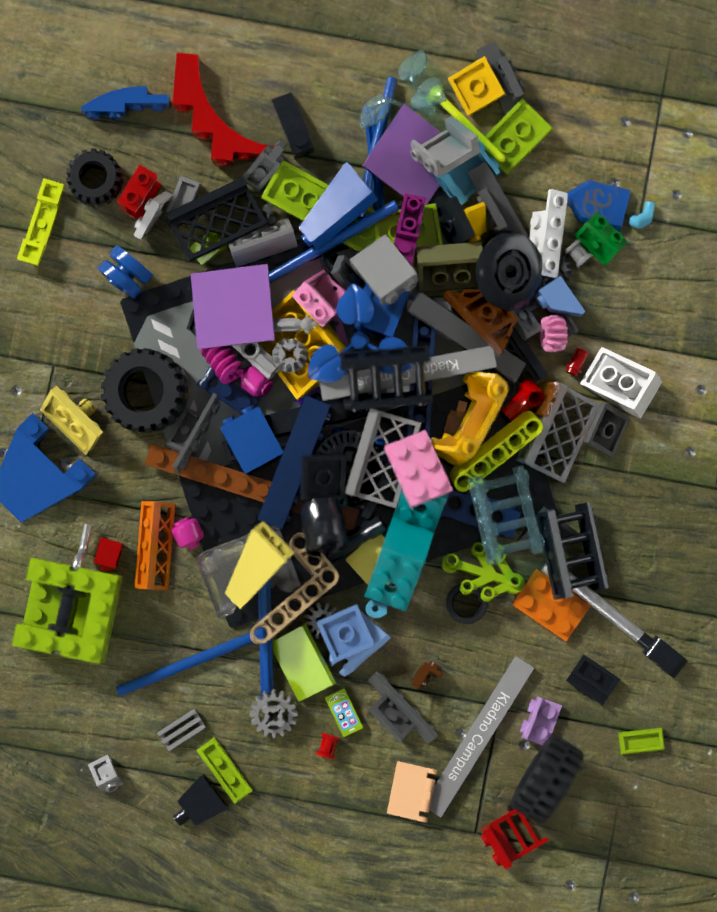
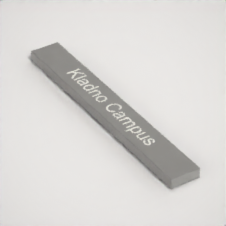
M491 346L431 357V362L424 364L425 381L496 368L494 350ZM415 365L409 370L402 372L403 386L416 383ZM370 369L357 371L359 394L372 392ZM379 371L381 390L393 388V374ZM348 373L335 382L319 381L323 401L350 396Z
M514 657L434 785L430 811L439 817H442L532 673L534 667L520 658Z

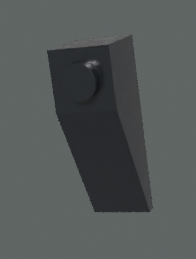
M292 92L271 99L294 160L314 153L313 143Z

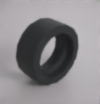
M460 583L449 591L446 598V609L455 621L462 624H472L479 621L485 615L488 602L482 600V589L479 587L472 591L479 598L480 606L478 611L471 616L460 615L454 608L455 596L461 592ZM468 585L463 586L467 590L470 589Z

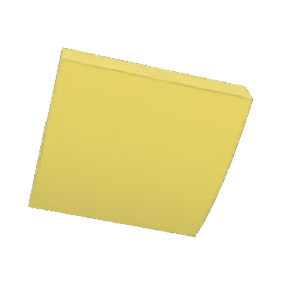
M382 534L363 543L345 559L367 585H369L385 540Z

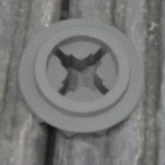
M284 338L283 341L276 344L272 351L275 366L279 370L288 373L300 370L305 365L308 357L307 349L303 343L295 338ZM284 350L288 352L293 350L295 359L291 357L285 359L286 354Z

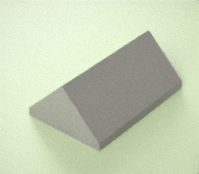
M288 218L277 221L273 225L268 224L228 244L236 268L298 247Z

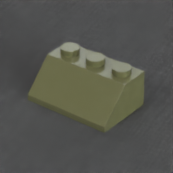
M481 242L416 247L418 292L423 293L427 297L443 296L447 290H451L452 293H462L464 289L478 290L476 267L479 255L483 250Z

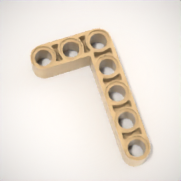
M303 533L295 534L288 545L295 552L293 555L312 578L252 628L250 639L257 645H263L332 588L339 579L337 570L323 553H321V557H318L319 565L312 566L308 562L309 556L306 554V549H297L295 547V539H302L306 543ZM328 572L332 574L333 582L326 583L322 578L323 573ZM306 587H314L317 593L316 596L309 597L306 594ZM289 601H297L300 604V609L292 611L289 608ZM274 614L282 616V625H275L272 622ZM258 628L265 630L266 638L263 640L256 638L255 630Z

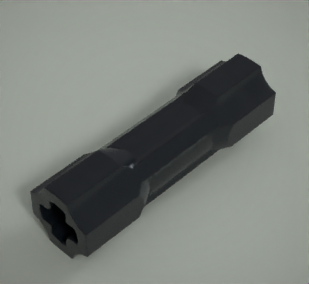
M376 514L346 533L349 540L347 550L332 556H328V553H324V555L332 564L351 550L388 531L382 518Z

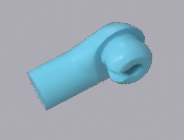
M645 202L643 213L637 216L633 215L630 218V226L641 229L652 222L656 204Z

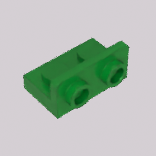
M598 212L574 235L604 266L628 243L623 235Z

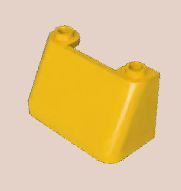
M466 373L462 381L467 383L468 392L464 396L472 402L455 435L452 437L450 434H444L442 439L431 438L430 441L436 454L450 464L463 465L475 456L507 396L508 385L497 374Z

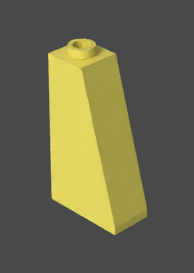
M261 522L251 531L225 592L230 600L240 609L255 596L295 553L264 522Z

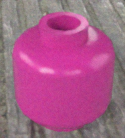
M254 366L245 368L240 376V379H242L241 388L253 397L266 396L273 387L272 378L268 380Z
M187 516L174 523L175 527L172 529V534L179 547H188L191 550L201 545L199 540L204 537V532L197 519H190Z

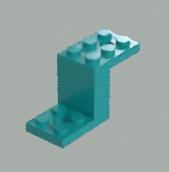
M402 490L364 597L406 612L448 494L423 503L426 506L425 508L417 506L410 508ZM387 583H393L397 588H391Z

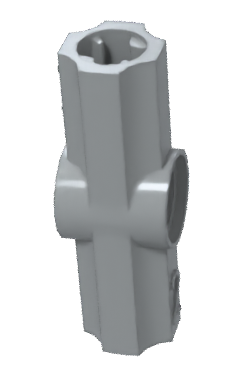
M257 342L231 345L268 380L279 372L272 356ZM251 346H256V353L248 356L247 349Z

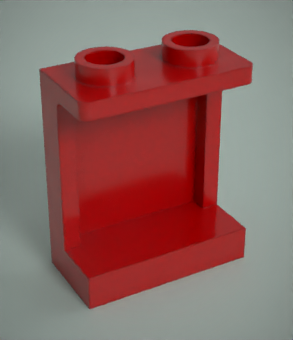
M138 165L117 200L119 207L124 213L136 220L144 216L146 203L150 198L154 199L163 186L162 183L157 181L158 175L144 166Z

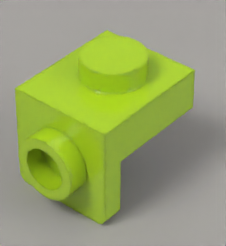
M209 232L207 241L216 243L220 241L221 235ZM195 242L190 246L193 253L200 251L202 244ZM225 245L197 260L201 265L206 264L217 254L226 251L229 247Z

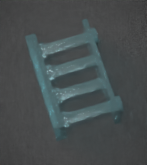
M523 466L513 468L514 475L489 481L482 480V476L468 479L488 565L501 563V557L504 554L532 548L533 554L544 552V538L539 534L527 484L529 476ZM514 483L517 484L519 496L492 503L487 501L486 492L489 489ZM522 505L524 518L500 524L492 522L491 514L493 511ZM527 526L530 539L503 546L498 544L496 538L498 533Z

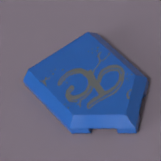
M587 180L567 192V203L578 222L586 223L598 212L618 232L621 231L630 190Z

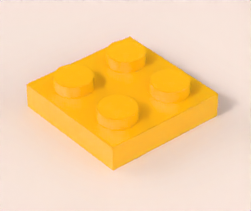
M485 56L447 78L469 117L507 95Z

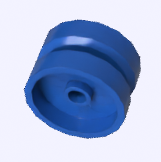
M116 245L109 254L111 259L118 265L115 266L110 261L103 260L97 270L114 287L135 299L141 292V289L133 281V278L142 284H147L153 277V274L129 253Z

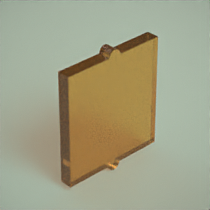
M538 382L537 386L545 394L544 401L541 405L531 407L528 411L533 412L537 417H549L561 386L560 382Z

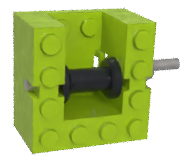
M84 524L78 553L75 555L72 566L30 558L26 580L32 581L24 621L23 623L16 624L12 646L50 654L54 653L99 664L106 661L124 576L81 568L87 553L93 525Z

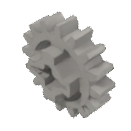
M272 689L269 695L265 690L263 691V698L257 695V703L252 702L251 708L254 710L250 711V717H255L252 719L251 724H258L256 731L264 730L265 737L268 733H272V737L275 738L278 732L281 736H284V730L286 729L290 732L292 730L290 724H296L294 717L298 716V711L293 710L296 707V702L290 703L291 696L284 697V691L282 690L279 694H276L275 689ZM260 708L262 709V712L264 713L262 719H261L260 716H259V710H260ZM286 708L289 713L288 718L283 714ZM270 711H271L272 713H275L276 711H278V715L273 714V715L271 716V715H270Z

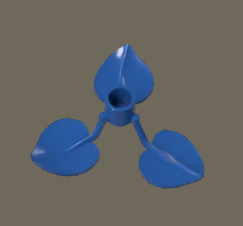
M352 284L339 299L337 314L346 324L356 322L357 332L351 338L352 344L340 353L348 352L353 348L361 350L369 347L372 350H376L378 348L369 343V336L361 331L360 322L366 323L372 319L374 315L373 302L362 288ZM390 337L380 343L379 349L407 346L402 340ZM324 345L315 351L309 363L310 379L335 382L344 376L346 370H341L340 353H338L335 346ZM414 364L403 365L402 372L409 370ZM382 366L379 368V371L393 374V367Z

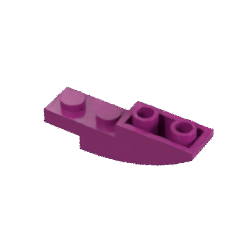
M405 193L394 246L412 267L426 198Z

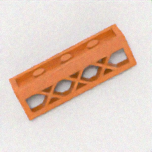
M141 501L134 586L136 589L169 590L173 540L172 529L174 528L175 504ZM161 507L168 508L167 517L164 520L160 516ZM163 529L166 535L165 539L161 542L159 532ZM161 551L164 554V559L159 564L157 554ZM158 573L162 576L161 586H155V576Z

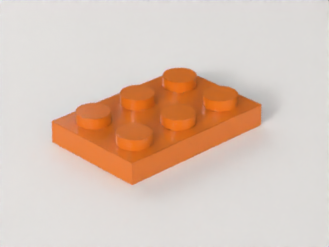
M538 569L534 570L523 590L511 604L565 642L591 606L574 594L570 598L554 600L549 577Z

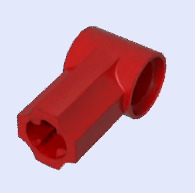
M526 380L520 384L518 394L501 411L513 421L531 407L541 405L545 394L533 381Z

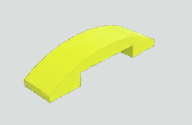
M43 178L34 214L26 238L22 241L17 260L36 266L39 265L54 227L64 191V184Z

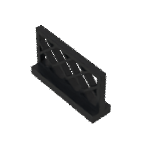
M244 177L166 213V222L174 232L189 262L267 226V221L249 191ZM246 195L249 200L247 208L236 205L237 198ZM218 207H230L228 217L216 214ZM234 209L245 212L243 221L231 218ZM248 213L257 215L260 222L254 225L246 223ZM202 215L210 216L209 225L197 223L198 217ZM214 218L226 221L223 231L212 228ZM229 222L240 225L239 232L235 234L226 232ZM183 224L192 226L189 236L180 233L177 227ZM195 227L206 230L204 240L192 237ZM209 232L220 234V241L216 243L208 242ZM190 241L202 244L200 251L191 254L188 249Z
M513 328L505 350L515 353L520 360L526 363L523 371H527L532 377L531 381L536 383L543 379L547 372L526 341H523L516 329ZM488 369L481 370L482 373H488ZM504 379L506 383L513 384L512 393L505 397L502 404L518 394V389L516 391L515 389L516 385L520 386V382L516 381L513 383L510 380Z

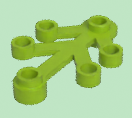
M480 542L474 543L471 553L477 557L482 568L461 561L455 554H447L443 558L441 565L445 572L454 573L457 570L479 576V578L472 581L464 580L461 583L460 591L464 595H469L473 590L490 582L500 583V585L494 588H483L481 598L485 602H490L494 597L505 592L518 594L525 586L523 577L518 573H513L505 560L506 553L501 549L494 551L492 560L499 565L503 575L496 573L484 553V544ZM475 548H480L482 552H477ZM496 555H501L502 559H498ZM448 560L455 561V564H451ZM511 580L516 581L518 584H517V585L512 584V583H511ZM468 585L470 589L467 590L463 586ZM484 592H489L491 596L487 597Z

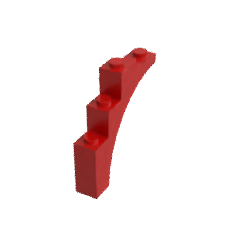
M177 53L172 105L174 109L182 113H189L190 110H193L191 130L193 136L200 140H209V137H213L212 163H216L215 165L218 167H228L229 164L234 165V156H238L239 160L245 161L257 158L268 145L243 137L228 127L217 116L208 103L202 88L199 55Z

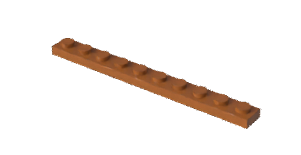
M151 444L145 465L175 474L173 464L180 453ZM192 456L189 457L190 462L186 470H182L179 475L261 502L265 501L272 483L271 481ZM299 498L297 506L292 505L290 511L300 514L303 504L311 500L302 501ZM340 506L345 520V529L353 530L360 510L349 506Z

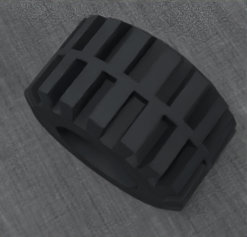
M91 148L89 152L86 149L83 150L81 155L77 153L74 156L75 160H70L69 162L70 168L66 170V181L73 195L81 203H87L91 207H94V205L101 207L105 202L107 204L111 203V199L113 197L116 199L118 196L117 192L122 189V171L117 161L111 154H107L101 149L97 151L96 148ZM100 167L107 173L105 183L96 189L85 187L82 182L85 172L90 168Z

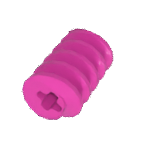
M223 346L201 349V355L205 357L206 362L210 364L216 376L220 377L221 383L229 384L243 374L244 370L239 369L242 363L240 361L235 362L237 359L235 354L230 355L232 353L231 348Z

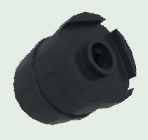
M319 498L303 504L300 515L307 556L318 558L321 557V553H328V556H332L347 550L349 540L346 535L345 520L339 503L334 498Z

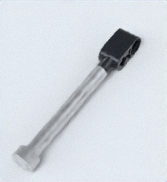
M545 564L544 567L541 569V572H543L546 576L549 577L547 566ZM568 571L570 581L578 579ZM588 586L572 589L584 601L644 648L642 653L674 679L687 664L688 660L656 635L654 638H651Z

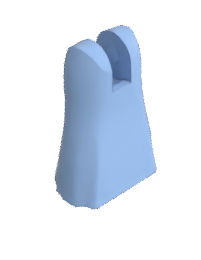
M361 612L375 645L347 657L348 662L343 665L339 672L343 677L352 673L368 657L391 639L377 624L375 625L363 612ZM330 654L327 663L333 666L335 663Z

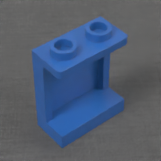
M253 405L241 410L243 415L236 419L232 415L223 420V426L220 427L245 474L283 454V450L259 406L254 408Z

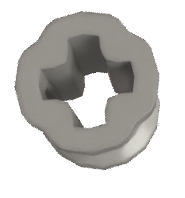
M579 239L564 251L565 254H569L577 263V268L593 256L581 246Z

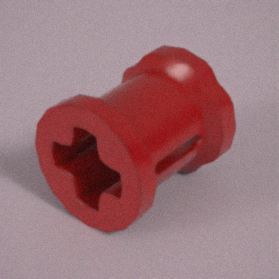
M322 733L321 736L323 738L319 750H316V754L334 759L335 756L333 754L340 738Z

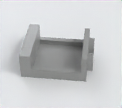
M453 116L445 119V131L422 145L416 140L410 141V154L416 162H420L428 172H432L438 178L480 153L478 136Z
M386 234L350 259L354 272L360 274L379 298L382 306H385L387 303L392 304L398 299L400 294L404 291L412 290L418 282L417 273Z

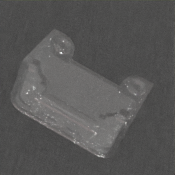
M270 526L269 528L284 541L280 528ZM250 534L206 550L197 556L201 576L218 617L230 615L237 608V605L230 600L225 592ZM291 557L271 577V589L278 586L281 591L291 592L301 586Z

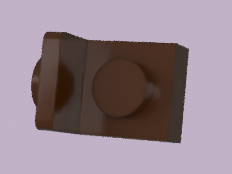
M431 660L429 664L423 662L410 684L419 689L420 685L424 687L431 677L428 675L430 671L439 677L443 676V673L440 672L442 667Z

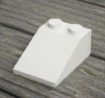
M603 347L599 350L580 382V385L640 419L662 384V380L655 371Z

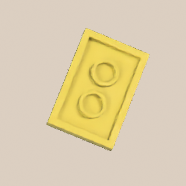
M57 386L50 390L40 411L87 455L92 451L103 433L99 425L89 418L95 412L94 405L89 400L87 401V399H83L76 405L69 398L68 394Z

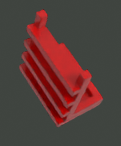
M515 809L481 827L484 833L480 836L486 847L491 846L495 852L491 856L498 867L502 865L505 870L513 866L511 864L513 861L549 841L547 836L538 840L525 816ZM518 813L535 842L529 847L526 846L510 818ZM504 820L508 822L523 848L517 854L499 826V823Z

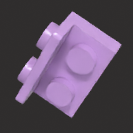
M538 696L535 700L532 699L528 707V712H531L528 721H523L520 732L523 733L522 738L543 745L552 735L562 705Z

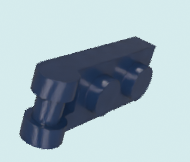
M209 366L205 371L204 378L200 379L196 384L211 395L213 393L218 394L219 400L241 414V410L251 405L255 408L259 402L258 398L253 397L235 383H221L220 377L216 376L215 371ZM213 378L219 381L215 388L209 385Z

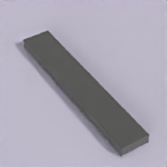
M421 292L416 295L407 311L465 351L490 346L470 325ZM505 349L501 355L494 351L497 367L492 369L511 382H516L526 363Z

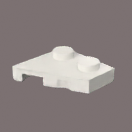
M165 191L154 199L150 198L144 207L146 210L144 216H141L134 226L137 228L134 233L135 237L141 240L149 234L155 222L162 214V207L167 201L171 200L173 196L171 193Z

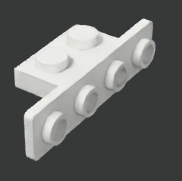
M555 189L548 190L546 210L532 213L529 239L535 244L542 258L541 275L550 278H557L568 199V193Z

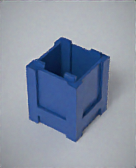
M366 283L364 291L373 302L374 315L369 322H360L361 331L382 339L394 337L410 291H404L392 304L387 303L385 306H382L379 298ZM355 322L351 324V327L354 328L353 332H356L357 330Z

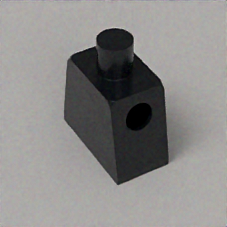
M202 774L177 801L182 809L175 813L173 818L179 826H182L189 819L197 826L225 811L228 805L205 775Z

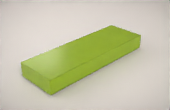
M215 737L196 750L234 804L253 791Z

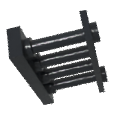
M429 345L340 353L341 370H347L349 376L350 396L343 397L345 410L357 412L367 408L413 404L424 406L428 403H433L432 390H425L424 364L431 362ZM405 364L415 365L417 391L403 392L402 366ZM382 366L393 367L394 393L381 394L379 368ZM359 368H369L371 371L372 395L359 396L357 370Z
M590 502L576 504V512L556 516L555 510L535 513L554 600L573 597L572 589L592 585L593 590L609 588L594 521V512ZM578 520L580 533L560 537L558 524ZM578 542L583 543L585 555L565 559L563 546ZM587 563L590 576L570 581L567 568Z

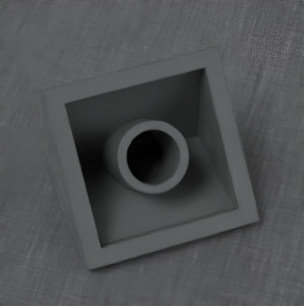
M602 402L597 409L582 444L613 458L630 418L609 404Z

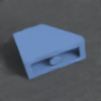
M561 276L540 289L537 293L539 296L537 301L543 309L547 308L549 312L580 317L585 313V310Z

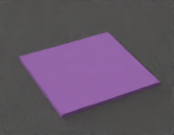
M403 104L362 166L403 198L405 193L425 197V205H427L440 185L420 162H416L410 154V141L416 140L422 145L441 132L407 105Z
M268 264L191 274L198 350L275 340Z

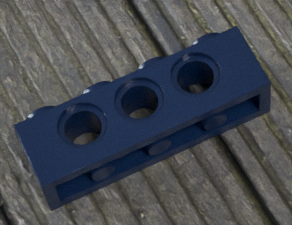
M451 486L452 492L448 493L441 516L511 539L514 537L521 512L517 511V507L505 504L502 507L496 505V500L484 497L481 500L475 498V493L469 491L459 493L454 491V486ZM456 497L460 500V507L458 509L449 507L448 500L450 498ZM470 505H479L481 508L480 515H471L469 512ZM492 511H499L501 513L502 520L499 523H494L490 519Z

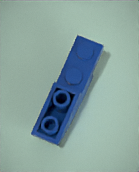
M147 86L128 87L94 98L81 107V112L88 119H100V116H108L109 119L117 120L121 119V116H127V108H130L131 111H143V108H152V111H165V108H170L169 95H149Z

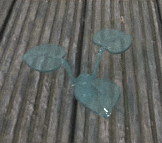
M419 50L402 62L398 70V77L402 81L410 79L416 89V94L411 98L412 105L407 106L414 112L417 111L421 116L427 118L434 113L436 104L446 101V97L443 92L442 83L436 77L424 81L420 87L417 85L415 77L422 75L427 66L426 53L423 50ZM383 94L372 97L361 111V129L373 126L383 120L388 113L389 103L400 107L404 103L390 98L385 100Z

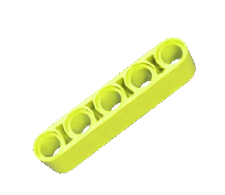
M526 411L520 414L482 444L475 456L463 465H456L451 469L449 478L455 488L461 492L470 490L542 432V422L533 412ZM530 421H534L532 426L526 427ZM517 434L514 440L509 441L511 436ZM500 448L498 453L492 455L495 449ZM482 462L480 467L474 468L477 463ZM465 476L462 481L457 482L459 477Z

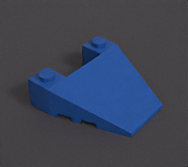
M34 413L17 428L0 467V503L21 523L57 503L82 492L98 476L80 458L66 473H63L36 446L51 429Z

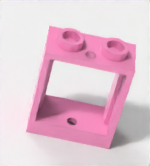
M325 270L304 281L292 295L322 327L338 317L337 303L346 292L336 279L332 280L331 276L326 275L327 272Z

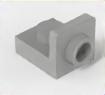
M108 754L88 764L97 787L103 793L113 792L118 786L123 784Z

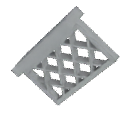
M551 382L536 415L543 424L542 432L521 448L516 461L561 483H565L600 404L567 388L568 386L562 383ZM567 393L571 395L574 404L564 407L563 398ZM585 403L591 405L592 407L588 415L582 417L579 406ZM575 408L578 419L569 422L566 411ZM562 413L565 424L556 427L554 418L557 414ZM579 422L581 431L578 435L573 436L570 425ZM566 427L569 438L560 442L557 431ZM553 433L556 444L547 447L545 438L548 434ZM570 442L572 451L564 456L561 445ZM557 447L560 458L551 461L548 450ZM544 453L547 463L541 466L535 464L537 456ZM562 462L564 469L561 475L558 476L555 474L552 465Z
M370 408L345 493L396 508L402 490L401 485L398 483L396 490L393 484L397 483L398 479L392 482L386 472L392 465L384 468L379 459V456L386 452L383 451L377 454L373 444L375 440L383 437L385 443L389 445L385 435L395 429L401 439H404L399 427L405 424L415 426L413 435L417 434L421 423ZM381 416L391 419L395 427L383 433L379 426ZM394 420L403 423L397 426ZM377 430L381 433L378 437H376ZM372 450L375 456L369 459ZM376 458L382 470L370 475L366 468L367 464ZM366 471L368 478L363 480ZM384 472L390 483L378 489L372 478ZM370 479L376 491L369 495L359 493L361 484ZM392 486L396 493L393 502L384 500L380 491ZM378 493L380 499L372 496Z

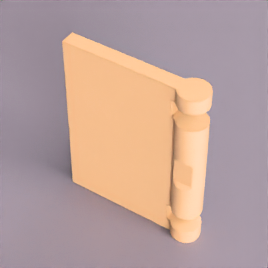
M397 761L387 813L427 822L428 818L420 816V811L429 813L435 779L427 778L428 773L437 774V770Z

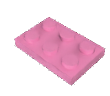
M426 430L384 447L410 508L452 492V487Z

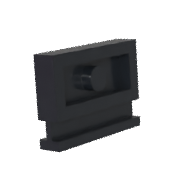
M583 654L565 681L599 704L604 705V702L610 696L620 678Z

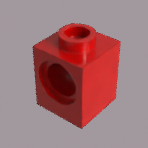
M100 538L93 563L99 564L98 569L110 572L111 568L117 569L124 544Z

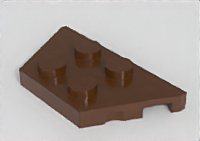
M464 289L462 293H452L451 290H447L443 298L498 355H501L518 317L511 310L499 309L488 303L479 289Z

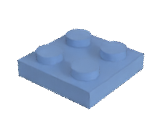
M357 604L316 622L334 663L375 645Z

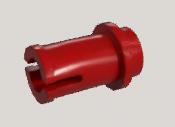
M576 348L570 363L565 366V371L577 377L578 374H581V368L589 353L581 348Z

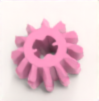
M557 315L542 318L540 326L543 330L539 332L541 347L544 351L549 352L564 350L568 343L566 321L562 316Z

